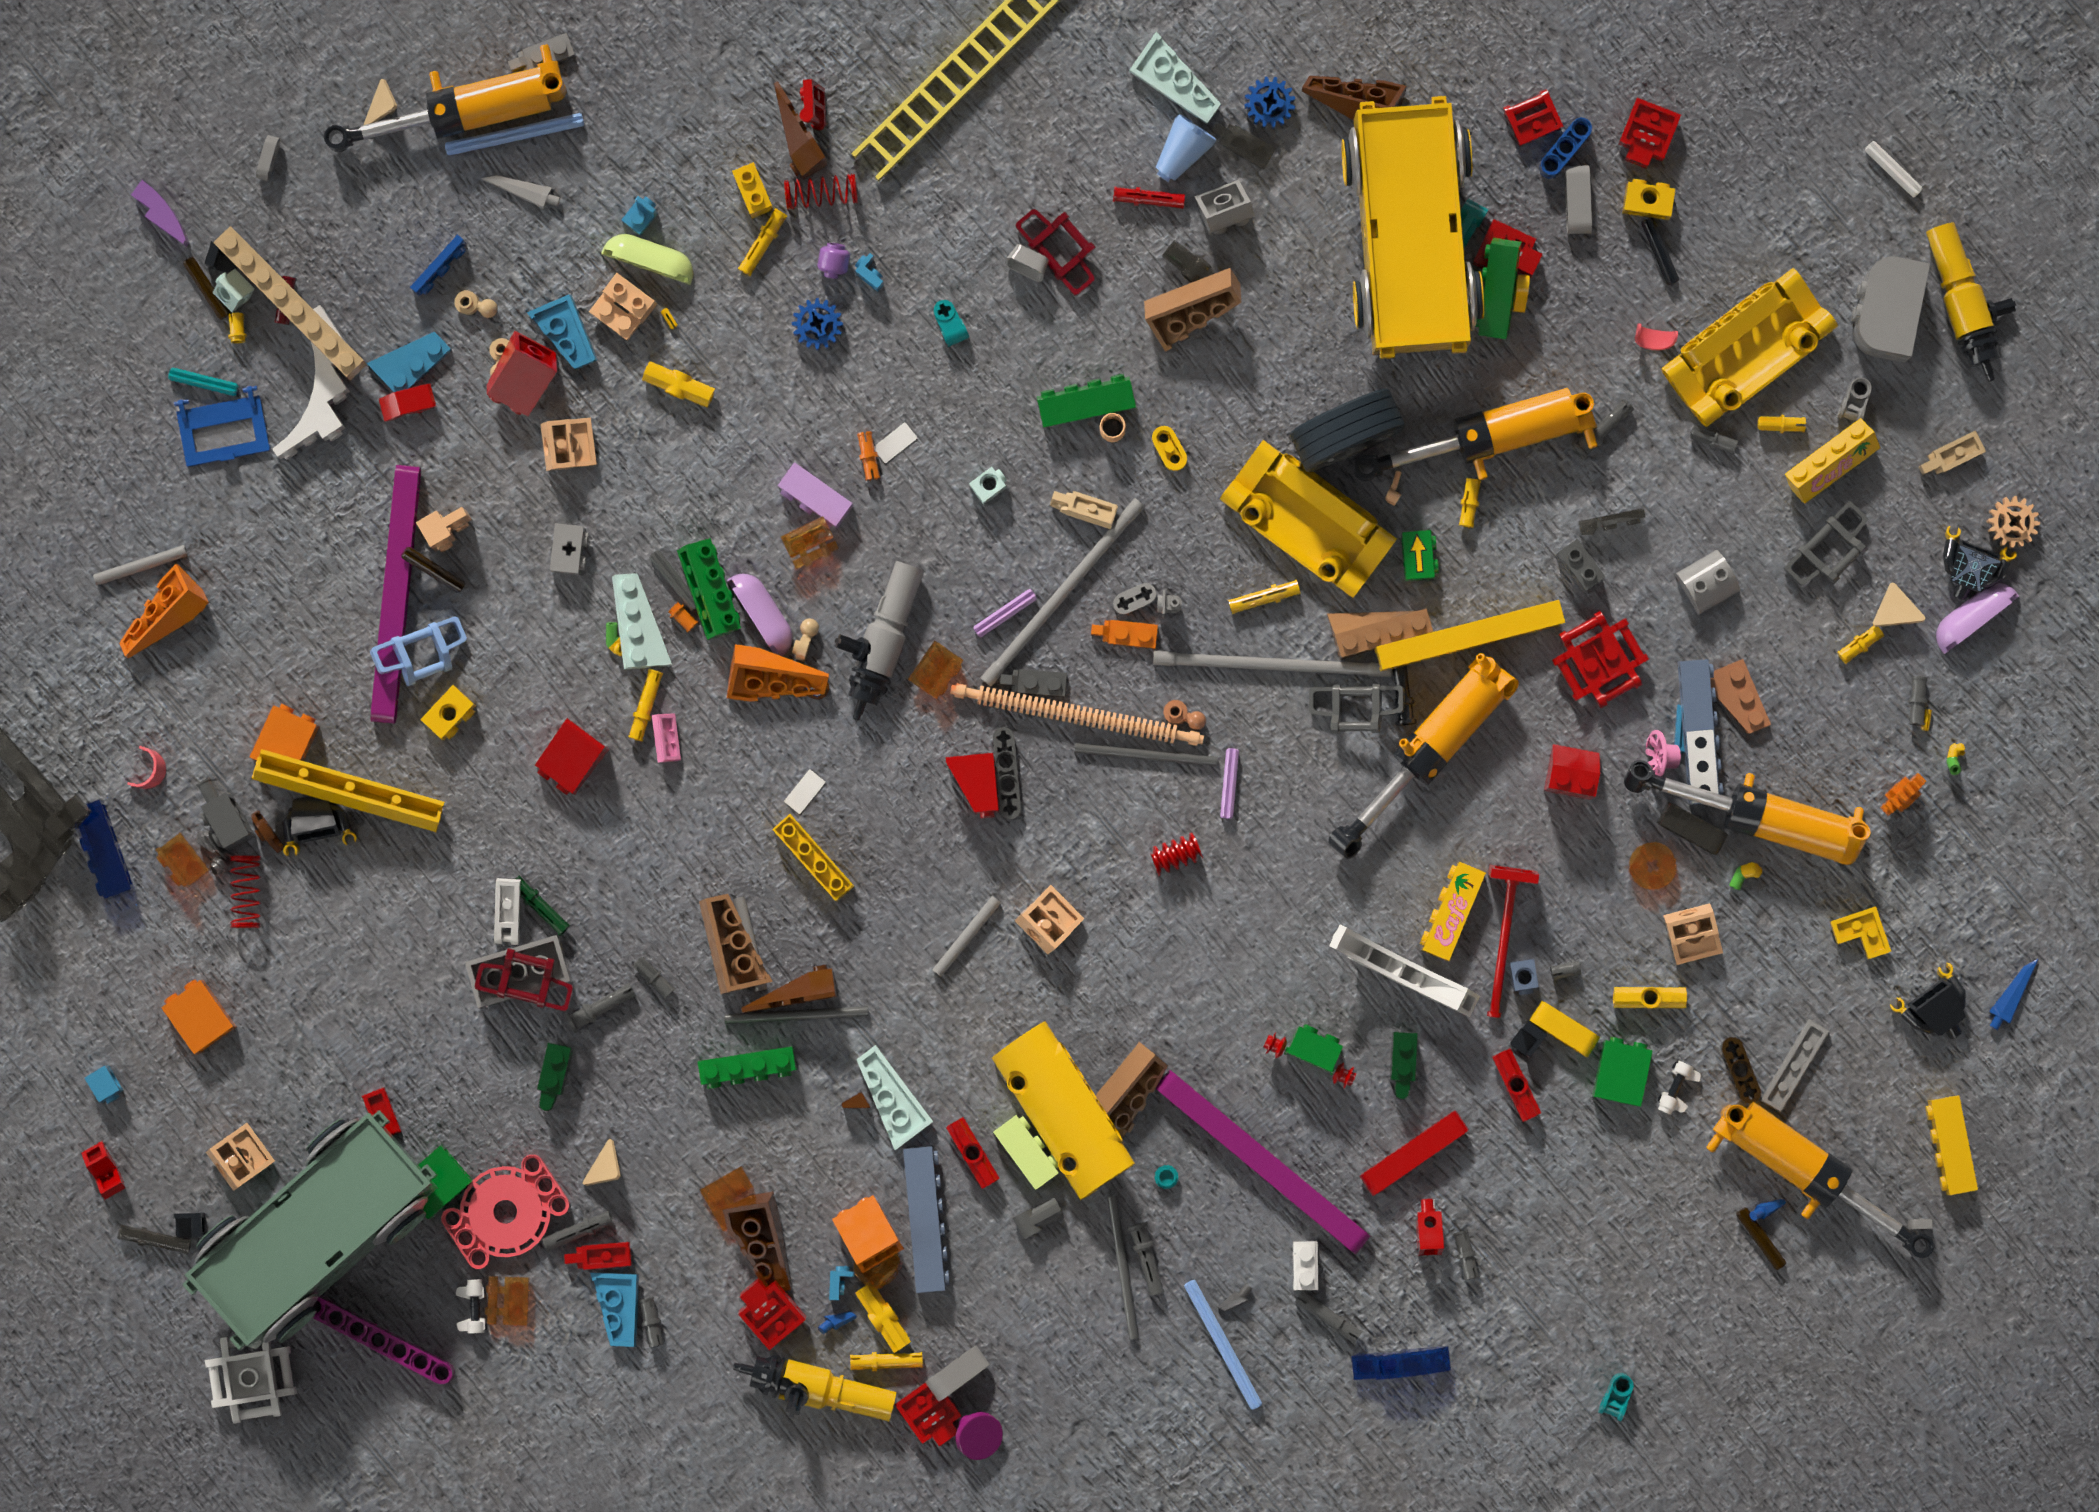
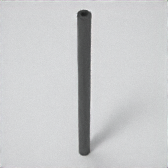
M1075 743L1074 752L1217 766L1218 757L1079 743Z
M868 1006L725 1014L724 1019L725 1024L868 1016Z
M1109 1196L1107 1201L1129 1340L1137 1339L1139 1337L1117 1196Z

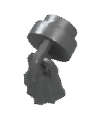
M201 830L197 833L196 842L216 856L210 861L209 870L217 877L223 876L235 862L230 860L226 864V857L230 858L233 855L229 852L222 853L209 830Z

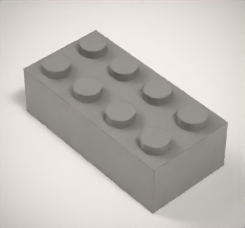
M555 935L511 948L515 949L517 953L546 960L547 958L555 959L552 977L566 983L573 982L560 936ZM507 950L465 962L477 1007L480 1009L513 999L509 997L499 998L496 994L476 990L474 987L480 964L504 965ZM514 962L508 988L529 993L539 992L544 969ZM484 969L481 986L498 990L503 970ZM551 981L550 988L560 986Z

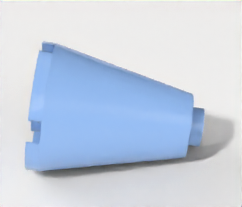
M1178 114L1175 117L1157 162L1156 168L1159 170L1157 175L1167 182L1170 179L1175 181L1204 155L1217 140L1203 128L1198 127L1185 116Z

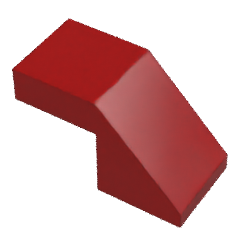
M431 384L393 392L379 398L384 422L395 420L407 414L422 413L436 407Z
M103 1141L81 1152L86 1168L95 1178L100 1194L105 1200L126 1188L121 1173Z

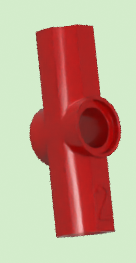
M1511 1048L1492 1056L1522 1122L1541 1114L1528 1086V1081L1524 1077ZM1514 1078H1519L1523 1083V1087L1519 1092L1513 1091L1510 1087V1082Z
M962 1117L946 1127L947 1131L980 1187L983 1189L1000 1179L965 1118ZM970 1146H976L980 1151L979 1157L975 1160L969 1159L966 1155V1150Z

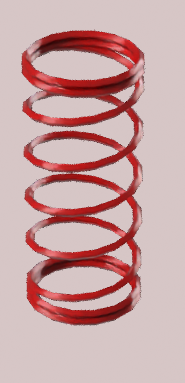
M847 174L846 176L845 202L843 200L838 177L836 175L833 179L832 203L829 197L826 181L823 176L821 178L819 204L817 201L812 179H808L807 205L805 204L800 182L798 179H796L794 207L791 202L789 180H785L784 189L787 210H794L796 208L797 185L799 187L803 205L806 209L808 208L810 199V183L814 199L818 207H820L822 204L823 183L828 198V202L831 206L834 205L836 182L841 201L845 205L847 203L848 197V178L851 186L853 203L857 204L858 197L855 174Z
M253 855L231 856V861L256 865L242 866L230 870L233 874L255 877L236 880L230 883L233 887L255 890L236 893L230 896L234 900L254 903L232 907L230 910L234 913L252 915L253 917L232 920L230 927L260 928L261 923H233L261 917L259 914L233 909L261 904L259 901L234 897L261 891L259 888L234 884L260 879L261 877L258 875L234 872V870L258 867L261 865L260 863L251 861H260L261 857Z

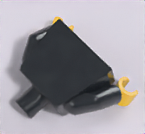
M304 794L303 797L292 801V807L288 809L282 821L284 841L287 842L283 849L286 856H289V846L295 849L296 856L300 852L298 844L341 835L340 831L344 833L342 841L345 845H348L345 840L346 835H353L355 842L357 839L356 834L349 829L351 825L345 810L339 804Z
M1946 963L1945 965L1949 973H1943L1941 968L1938 967L1937 974L1942 979L1908 1003V1009L1904 1007L1905 1004L1901 998H1896L1902 1003L1900 1009H1895L1891 1004L1890 1007L1892 1011L1900 1012L1902 1014L1901 1017L1913 1029L1926 1034L1934 1032L1938 1036L1946 1033L1950 1039H1954L1962 1033L1958 1023L1966 1017L1964 1012L1966 1007V991L1958 978L1952 975V965Z

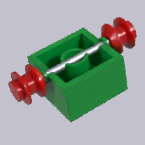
M1304 1024L1303 1028L1297 1027L1289 1047H1286V1037L1280 1040L1276 1038V1032L1273 1036L1268 1035L1263 1048L1267 1049L1265 1054L1272 1051L1277 1059L1284 1052V1055L1289 1054L1330 1072V1075H1333L1334 1085L1338 1081L1343 1083V1089H1345L1346 1085H1352L1357 1074L1353 1072L1354 1067L1348 1070L1344 1068V1062L1339 1064L1336 1069L1334 1067L1343 1048V1045L1339 1044L1340 1039L1329 1034L1322 1037L1317 1034L1318 1029Z

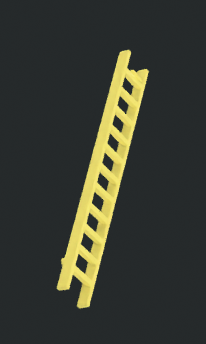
M1005 0L851 153L852 156L856 159L871 144L889 162L875 176V179L879 182L1060 0H1051L1044 8L1036 0H1026L1038 12L1028 24L1008 7L1014 0ZM1003 11L1022 29L1011 41L992 24ZM986 28L1005 45L994 58L975 40ZM969 45L989 62L978 74L959 57ZM953 61L972 79L961 91L942 73ZM937 77L956 95L944 108L925 90ZM920 94L939 112L928 124L909 107ZM903 111L922 128L911 141L892 124ZM886 128L905 145L894 158L875 140Z

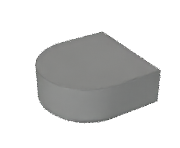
M1908 1219L1907 1221L1908 1229H1933L1931 1219Z

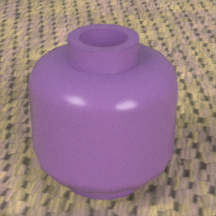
M827 243V246L820 248L817 267L820 271L824 272L825 277L838 279V275L847 273L850 253L845 249V245Z

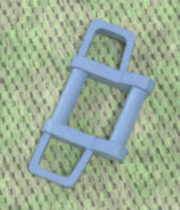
M455 616L438 623H430L428 627L403 637H393L390 641L373 647L370 654L380 674L402 669L405 683L407 686L415 684V681L435 673L452 670L449 650L463 644L467 637L458 617ZM448 624H454L460 639L446 646L439 628ZM431 636L440 662L413 672L412 664L404 646ZM392 646L400 664L384 667L377 651Z

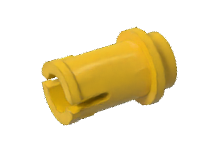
M240 312L228 314L230 324L228 338L234 344L244 343L245 338H247V334L244 331V314Z

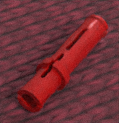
M1114 186L1113 202L1134 203V206L1145 204L1184 209L1185 194L1140 190L1141 187L1129 189Z

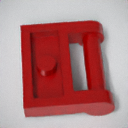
M813 79L803 80V87L800 88V97L804 101V108L800 111V119L805 123H810L813 129L821 131L826 126L825 88Z
M1547 89L1540 91L1539 95L1512 107L1510 105L1503 107L1504 115L1510 124L1519 147L1564 127ZM1544 103L1546 109L1517 121L1515 115Z

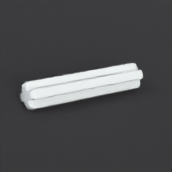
M1872 141L1865 148V152L1912 197H1916L1922 191V186L1875 141Z

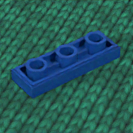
M457 234L410 288L418 296H421L423 293L425 295L428 294L435 285L433 281L438 276L443 277L448 272L450 262L454 258L458 260L465 253L466 242Z

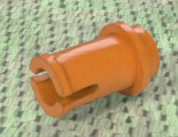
M677 602L668 613L671 615L670 618H674L688 633L697 625L698 621L685 610L684 604L681 605Z

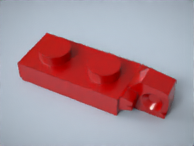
M630 1242L576 1247V1253L564 1254L565 1264L577 1263L578 1269L583 1270L632 1266Z

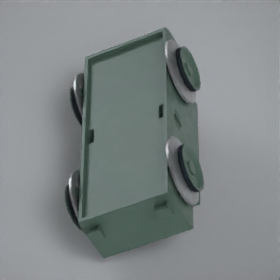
M380 1110L374 1115L368 1112L360 1120L353 1119L346 1123L341 1118L333 1122L316 1136L306 1148L310 1155L305 1161L306 1168L251 1217L243 1216L236 1220L231 1215L225 1218L204 1235L196 1245V1248L200 1251L195 1258L196 1265L185 1274L188 1279L182 1285L192 1296L197 1291L204 1296L235 1332L230 1340L239 1350H242L245 1345L257 1349L263 1343L274 1339L279 1341V1343L288 1340L314 1317L317 1311L313 1305L319 1296L377 1245L385 1241L390 1246L397 1243L410 1233L426 1216L423 1208L428 1201L427 1197L438 1188L432 1181L438 1175L428 1164L420 1168L384 1127L390 1121Z

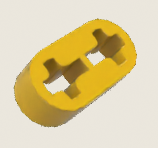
M1517 275L1513 312L1525 313L1530 276Z

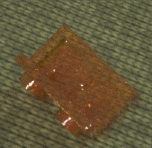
M934 640L908 680L928 695L937 699L945 693L951 678L960 671L963 659Z
M182 833L177 834L162 847L155 849L159 854L156 856L157 860L164 868L167 866L173 872L170 876L179 887L183 885V887L189 888L210 871Z

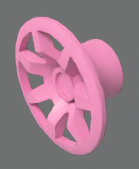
M1652 731L1646 742V748L1650 744L1654 747V750L1646 749V754L1653 757V760L1648 763L1655 770L1656 775L1663 777L1666 768H1678L1681 752L1678 745L1666 744V739L1661 731Z

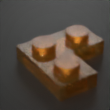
M742 1166L700 1189L723 1231L727 1230L722 1209L735 1203L733 1198L753 1187Z

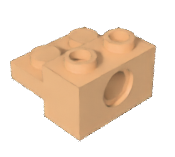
M616 273L589 313L628 341L657 304L652 298ZM615 303L620 304L622 307L628 310L629 313L627 314L626 312H624L622 309L616 306Z
M591 417L547 421L540 424L546 471L597 465Z
M460 507L445 517L436 510L417 521L416 524L429 546L435 552L438 550L444 552L453 546L452 542L456 540L452 531H462L469 526L468 522L472 519L463 507Z
M1050 885L1016 918L1015 922L1049 954L1071 934L1084 918Z
M1710 903L1663 915L1676 965L1723 953L1714 912Z
M248 1123L206 1151V1154L233 1191L275 1162Z

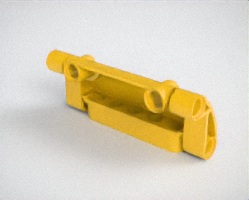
M1792 268L1775 282H1769L1759 287L1681 348V354L1662 367L1661 371L1690 411L1705 427H1708L1725 412L1738 409L1798 361L1814 351L1818 341L1836 329L1838 323L1827 310L1820 306L1804 279ZM1806 335L1805 342L1801 344V339ZM1731 393V398L1725 402L1726 396Z
M1265 440L1259 444L1219 499L1238 512L1246 524L1322 580L1334 583L1352 598L1355 597L1397 540L1395 536L1378 525L1377 519L1315 472H1307L1299 460L1289 454H1282ZM1250 508H1255L1259 516L1252 515ZM1326 564L1332 565L1336 570L1335 573L1329 572Z
M1046 1021L1038 1024L992 1057L993 1062L1007 1082L1008 1089L1014 1093L1056 1160L1059 1170L1066 1176L1080 1200L1088 1197L1097 1191L1099 1187L1135 1164L1123 1145V1139L1069 1052L1057 1040ZM1018 1076H1021L1025 1081V1085L1021 1090L1017 1089L1014 1085V1080ZM1069 1157L1073 1158L1076 1162V1167L1072 1171L1065 1167V1161Z

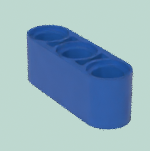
M1581 117L1575 119L1543 157L1539 165V171L1546 179L1555 178L1586 142L1592 132V125L1588 119ZM1582 125L1586 128L1587 133L1585 135H1578L1574 127ZM1567 143L1571 146L1572 151L1568 154L1563 153L1559 145ZM1547 161L1554 162L1557 170L1553 172L1547 171L1544 163Z

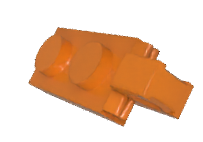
M1105 620L1104 625L1092 624L1091 635L1103 636L1102 642H1108V644L1155 649L1158 625Z

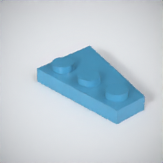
M568 294L527 312L574 369L577 370L598 361L572 295Z
M433 332L367 364L393 392L412 388L452 349L436 332Z
M590 1273L604 1316L603 1321L610 1346L636 1347L639 1274Z

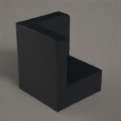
M211 241L204 264L208 268L230 273L234 269L237 270V266Z
M1526 1021L1511 1040L1510 1045L1527 1058H1530L1547 1034L1530 1021Z
M205 1212L172 1214L176 1224V1237H203L205 1235Z

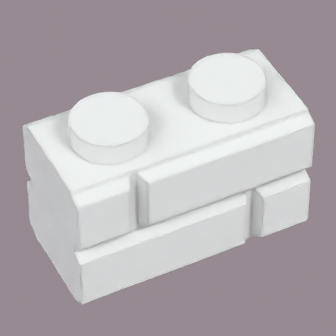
M1293 1241V1290H1318L1317 1241Z

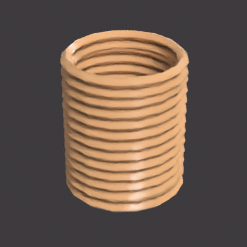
M1110 413L1102 418L1100 434L1103 439L1108 442H1117L1125 435L1126 424L1123 417L1119 414ZM1109 419H1116L1121 422L1123 430L1117 436H1108L1103 431V424Z

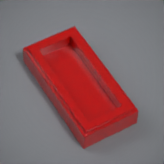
M385 1087L362 1096L369 1113L374 1115L380 1110L390 1121L384 1127L391 1135L402 1132Z

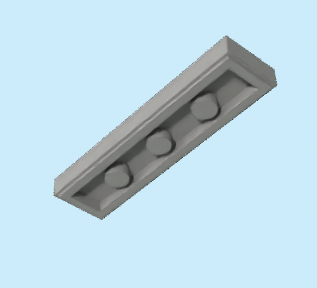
M1810 1019L1807 1020L1761 1097L1760 1102L1782 1113L1828 1036L1829 1030Z

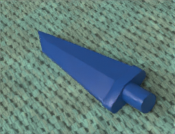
M2038 959L2023 966L1995 1005L1991 1007L1989 1013L1995 1016L1989 1025L1991 1028L1998 1031L2003 1021L2009 1024L2012 1022Z

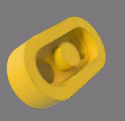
M1168 426L1156 428L1152 434V442L1165 467L1171 471L1183 469L1187 462V455L1175 432ZM1161 435L1168 437L1166 443L1160 442L1159 437ZM1174 455L1178 456L1180 459V461L1176 464L1172 463L1170 460V458Z

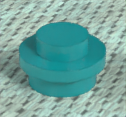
M1163 1165L1155 1172V1182L1163 1189H1170L1178 1182V1172L1170 1165Z

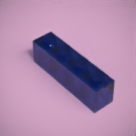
M99 799L72 809L74 815L71 816L72 822L76 829H80L82 838H79L83 851L88 852L90 860L87 861L90 872L92 874L95 873L98 882L95 883L99 896L109 900L134 891L135 888L104 801Z

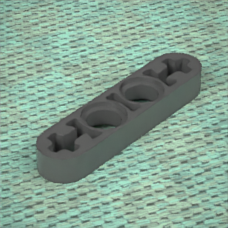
M1001 727L993 734L999 810L1003 818L1013 820L1021 813L1015 738L1011 729ZM1002 731H1005L1006 735L1011 736V739L1007 740L1006 743L1007 748L1012 747V752H997V748L1002 749V742L1000 740L997 741V737L1001 736ZM1003 755H1009L1013 759L1012 766L1007 769L999 765V759ZM1004 779H1012L1015 782L1014 790L1011 792L1003 791L1001 783ZM1016 794L1017 799L1012 798V805L1017 806V810L1013 811L1012 816H1008V812L1003 811V808L1007 807V799L1002 800V795L1012 796Z

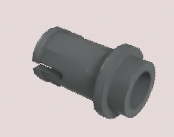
M1571 959L1568 963L1550 966L1553 981L1572 976L1577 978V975L1582 974L1578 960L1574 961Z

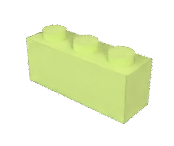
M1015 1115L993 1133L1036 1190L1059 1173L1057 1171L1058 1164L1052 1155L1047 1157L1042 1149L1046 1146L1038 1135L1034 1138L1028 1131L1031 1126L1024 1116L1019 1118Z

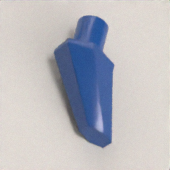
M1785 1199L1757 1205L1754 1211L1750 1212V1218L1753 1221L1759 1218H1767L1786 1204Z
M850 1311L824 1316L825 1322L818 1327V1330L824 1335L831 1328L837 1330L857 1317Z

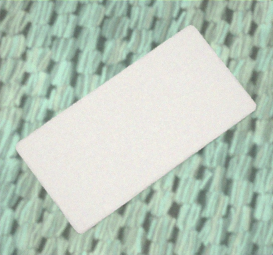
M904 422L874 446L875 452L878 453L884 463H887L914 442L917 436Z
M808 770L784 802L801 814L825 784V781L812 770Z

